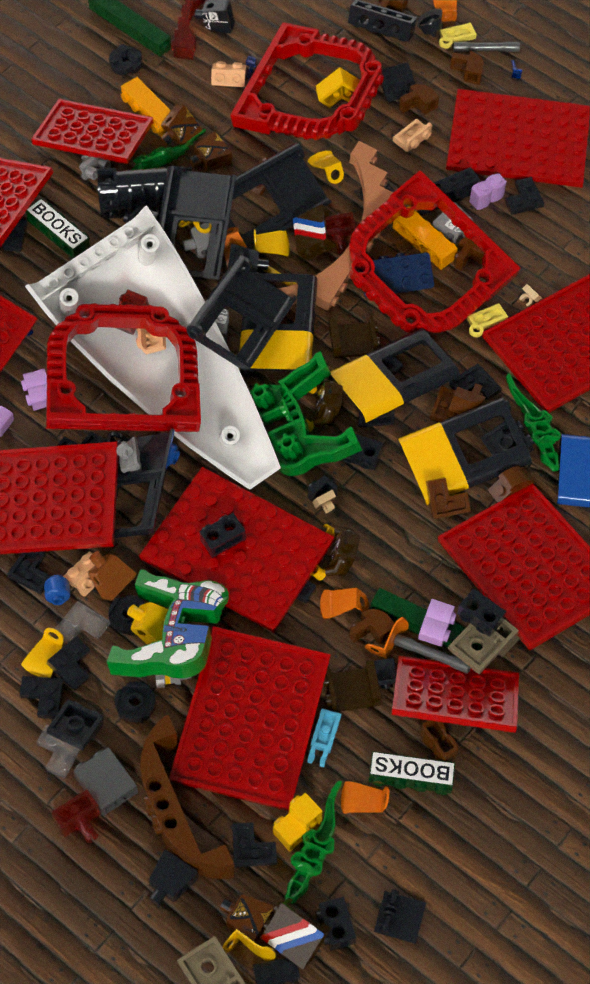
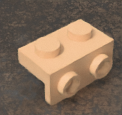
M218 61L213 63L211 84L216 86L244 87L246 65L240 62L226 64V62Z
M416 118L393 137V142L408 153L410 150L417 148L424 139L427 140L431 136L432 124L429 122L424 125Z
M136 328L138 331L136 344L146 355L166 349V337L153 336L146 329Z
M90 551L83 555L81 560L63 576L69 581L71 586L77 588L83 597L95 587L88 575V572L95 566L89 559L93 554Z

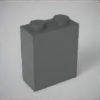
M109 747L105 750H99L94 754L93 758L87 762H81L74 770L76 780L102 816H105L138 793L137 785Z

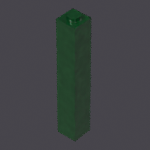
M88 0L89 9L159 57L171 49V36L120 1Z
M382 588L378 589L370 605V609L385 612L394 623L401 617L405 618L409 624L408 630L417 635L420 633L427 613V609ZM456 623L453 625L449 624L447 630L451 631L447 642L443 641L442 646L448 649L449 645L463 632L465 627ZM479 643L471 645L474 650H481L483 648Z

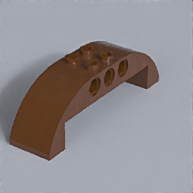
M169 715L164 716L149 733L143 746L140 763L145 795L143 797L144 806L148 816L152 818L156 835H161L170 853L197 870L199 875L215 879L234 878V863L226 844L201 854L159 758L160 755L178 749L175 728Z

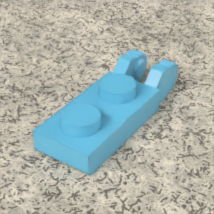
M321 709L311 741V750L307 763L312 764L315 759L316 750L323 751L320 767H325L340 723L341 713Z

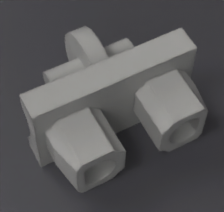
M83 155V162L79 166L82 172L81 177L84 180L88 178L95 180L98 178L96 168H111L110 160Z
M132 437L128 442L122 441L119 443L116 452L120 458L121 471L123 473L141 471L142 465L139 458L140 450L138 449L137 439Z

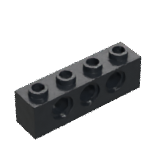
M355 0L351 4L348 23L354 27H362L370 32H379L386 37H395L404 42L409 41L414 36L417 17L361 0Z
M470 167L433 183L453 202L470 196L472 187L480 179ZM416 210L420 216L432 212L431 210Z

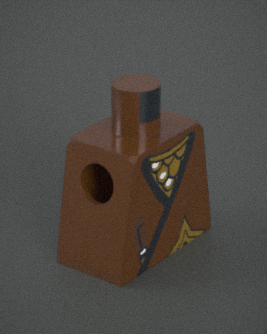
M176 104L161 124L166 133L160 140L166 146L171 142L182 145L199 134L202 128L185 105Z
M213 132L194 145V156L189 158V162L193 168L201 164L205 171L209 172L231 165L232 152L219 135Z
M244 894L239 897L236 903L225 898L219 908L229 914L226 919V926L233 932L236 929L255 943H257L264 931L262 929L263 926L274 914L273 905Z

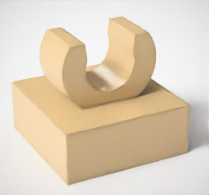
M528 284L522 288L526 293L522 294L519 299L523 302L529 298V302L526 304L527 307L532 306L534 301L537 303L543 300Z
M331 490L317 497L312 503L315 508L322 506L327 514L335 509L332 500L336 495Z

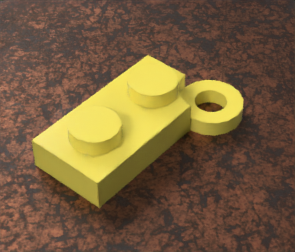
M471 23L441 29L439 45L447 49L454 42L474 40L477 34Z
M498 303L471 314L467 318L470 324L469 334L473 337H480L484 330L508 319L501 305Z

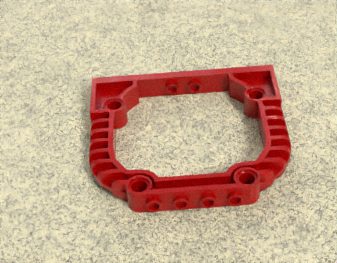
M282 22L230 114L233 127L268 135L275 131L277 134L294 135L295 138L303 137L305 140L311 138L314 141L324 137L329 139L336 133L340 135L345 131H354L360 122L364 120L366 110L370 108L371 101L376 96L379 85L383 83L382 65L376 60L372 50L362 42L358 43L354 39L347 40L345 37L340 39L335 35L330 37L325 33L320 35L319 29ZM313 54H321L346 59L360 66L361 80L349 103L339 106L333 116L315 119L275 111L273 104H263L257 97L262 86L265 85L268 75L272 73V68L278 58L286 59L294 55L310 57Z
M421 170L393 192L387 201L355 228L349 243V256L352 264L349 275L354 285L359 289L361 288L365 292L366 297L370 301H374L378 305L379 310L387 314L391 318L392 323L395 326H399L405 332H413L415 329L423 328L428 332L441 333L454 329L514 279L521 269ZM438 207L451 220L452 224L455 227H459L464 232L465 237L471 239L485 254L482 259V269L477 271L473 279V287L452 306L442 312L426 313L418 305L405 304L374 273L375 265L371 257L366 254V247L377 234L399 216L410 218L414 215L415 210L432 211ZM359 268L363 270V272L356 271V269ZM479 278L485 279L486 282H482ZM406 319H412L413 323L408 322Z
M96 303L79 305L76 308V313L67 316L64 321L55 326L48 339L46 429L170 431V429H174L176 432H199L201 425L200 383L198 380V355L195 340L189 337L186 327L179 324L177 319L169 316L168 310L164 307L152 305L135 306L132 304L102 305ZM98 327L142 328L146 329L153 336L167 337L174 345L178 356L179 383L172 387L170 403L162 408V415L86 413V406L75 397V384L67 380L66 351L69 342L77 334H91Z

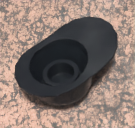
M432 9L419 17L417 27H420L424 35L431 34L432 37H435L437 32L443 28L442 9Z

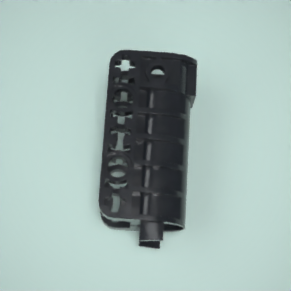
M180 166L186 171H192V167ZM96 168L100 213L103 218H124V215L132 213L135 210L134 208H144L145 206L160 215L161 207L157 206L162 204L167 168L127 169L126 171H116V168Z

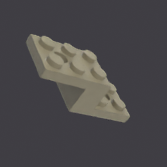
M485 618V620L488 621V622H492V621H493V620L490 619V618ZM504 619L501 625L489 637L486 634H481L475 626L469 624L449 645L448 650L480 674L498 654L503 657L519 640L517 636L519 630ZM479 643L483 648L481 650H474L471 645Z
M215 936L177 960L178 965L190 984H245ZM204 963H212L214 970L211 973H204L201 969Z

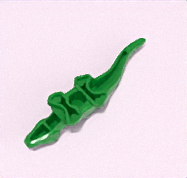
M202 129L199 134L182 145L171 148L162 146L153 149L150 154L135 157L132 160L136 165L131 170L161 168L162 165L178 159V157L185 154L186 150H189V146L194 141L204 135L206 129Z
M508 373L506 375L508 387L516 404L520 406L521 411L524 413V424L532 440L540 449V461L545 466H548L552 472L558 471L560 468L559 458L553 444L560 440L561 434L558 430L552 429L550 425L553 418L552 415L546 410L540 411L516 387L511 374Z
M342 781L336 782L328 796L324 819L319 828L307 831L302 836L303 848L300 852L297 851L291 856V864L295 866L296 873L287 885L285 900L288 898L293 900L291 904L307 893L310 878L322 873L323 862L327 854L334 852L335 841L333 837L336 826L335 799L342 786Z

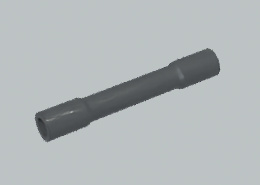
M454 42L453 51L519 52L520 42Z
M399 633L395 637L394 645L417 652L467 674L471 669L457 656H452L421 644Z

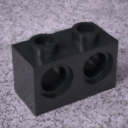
M356 434L362 451L342 460L346 463H353L364 469L375 471L383 451V442Z
M234 513L222 516L217 522L212 525L208 524L199 531L200 541L212 558L246 540V531ZM230 527L234 528V530L228 531L226 529ZM217 537L216 540H210L209 538Z
M473 588L460 603L457 614L464 622H469L475 626L478 632L491 637L504 621L506 611ZM468 607H475L476 610H470ZM485 618H490V619H492L493 621H492V622H488V621L485 620Z
M344 896L319 903L318 911L315 912L318 924L323 925L325 923L332 928L324 940V944L329 945L330 951L354 945L356 943V935ZM329 910H334L337 912L338 915L334 918H330L327 916L326 912ZM334 931H341L344 936L337 939L332 933Z

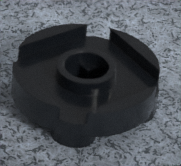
M125 44L119 45L109 56V64L112 71L122 76H126V73H137L142 67V53Z
M126 595V597L121 599L119 597L112 602L108 613L110 625L114 630L122 634L136 635L131 631L134 619L132 617L125 618L124 613H127L129 607L133 604L137 607L145 604L141 598L134 595Z
M129 682L122 689L120 688L115 695V708L119 717L126 721H146L155 710V694L143 682ZM138 698V701L141 703L133 706L130 701Z

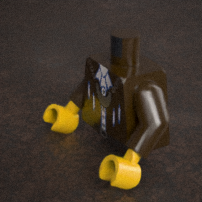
M322 381L309 391V393L314 394L318 390L315 417L312 422L306 419L310 432L314 427L333 425L341 408L342 385L337 384L335 381Z
M328 524L323 525L327 529L326 533L333 537L335 536L328 567L323 570L320 566H317L315 569L316 573L312 574L313 577L321 581L325 576H345L355 561L360 541V535L356 534L353 529L348 527L333 528Z

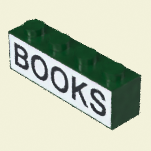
M41 198L27 209V221L72 259L90 248L89 236L85 232H81L73 222H69L61 212H57L49 202H45Z
M372 751L368 782L376 786L393 785L397 789H405L407 787L414 788V790L419 792L429 790L435 791V793L440 795L451 794L455 763Z

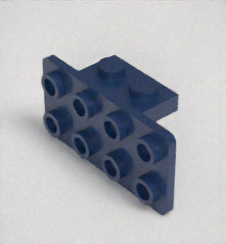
M406 253L395 254L396 257L389 258L386 255L378 257V260H373L375 265L374 273L395 294L434 287L429 253L407 256Z

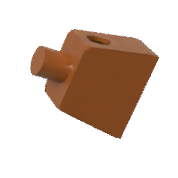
M96 551L89 557L95 566L88 572V575L104 600L112 601L137 575L115 555L106 554L103 557L99 551Z

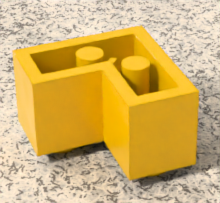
M339 67L316 85L319 102L329 108L341 99L349 103L360 79Z
M306 792L301 797L298 795L290 802L289 814L285 817H279L274 822L273 834L290 852L303 841L302 836L307 831L319 828L322 823L323 811Z

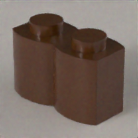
M431 720L423 723L421 739L428 748L432 749L434 758L447 762L455 760L458 746L454 738L446 733L443 723Z

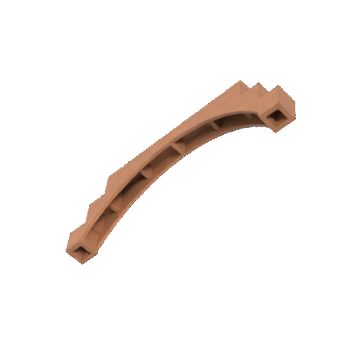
M358 141L351 152L349 163L354 165L362 187L364 200L362 222L387 201L393 192L385 189L388 183V172L375 166L378 161L376 157L377 149ZM381 232L377 234L374 238L378 239ZM374 238L367 245V252H370ZM349 246L332 265L315 275L318 279L316 305L328 312L332 306H336L339 294L344 293L348 286L347 281L350 278L349 272L352 265L349 256ZM298 283L277 289L290 297L294 295L297 297ZM297 299L295 300V302L293 303V305H292L291 308L289 309V310H291V311H293V312H295V313H296Z

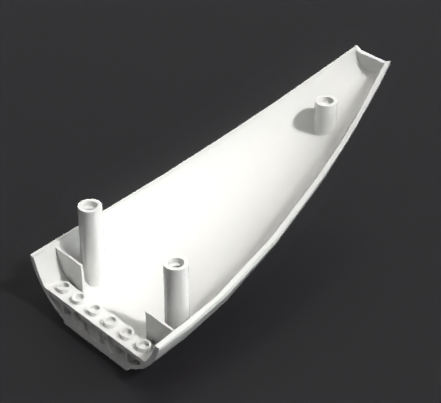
M147 206L134 219L39 282L25 286L55 325L64 321L67 316L76 313V308L79 305L96 303L102 305L132 304L135 306L152 305L164 307L168 310L169 316L177 319L179 324L187 328L205 302L173 244ZM214 322L206 333V337L230 351L216 322ZM98 327L91 334H77L70 342L109 381L147 414L162 415V408L170 403L172 387L179 383L178 356L174 345L167 337L165 350L146 355L136 344V339L138 338L136 328ZM195 340L198 355V380L200 383L199 432L175 431L174 436L250 490L281 468L238 367ZM228 433H231L233 435L232 439H229L227 437Z

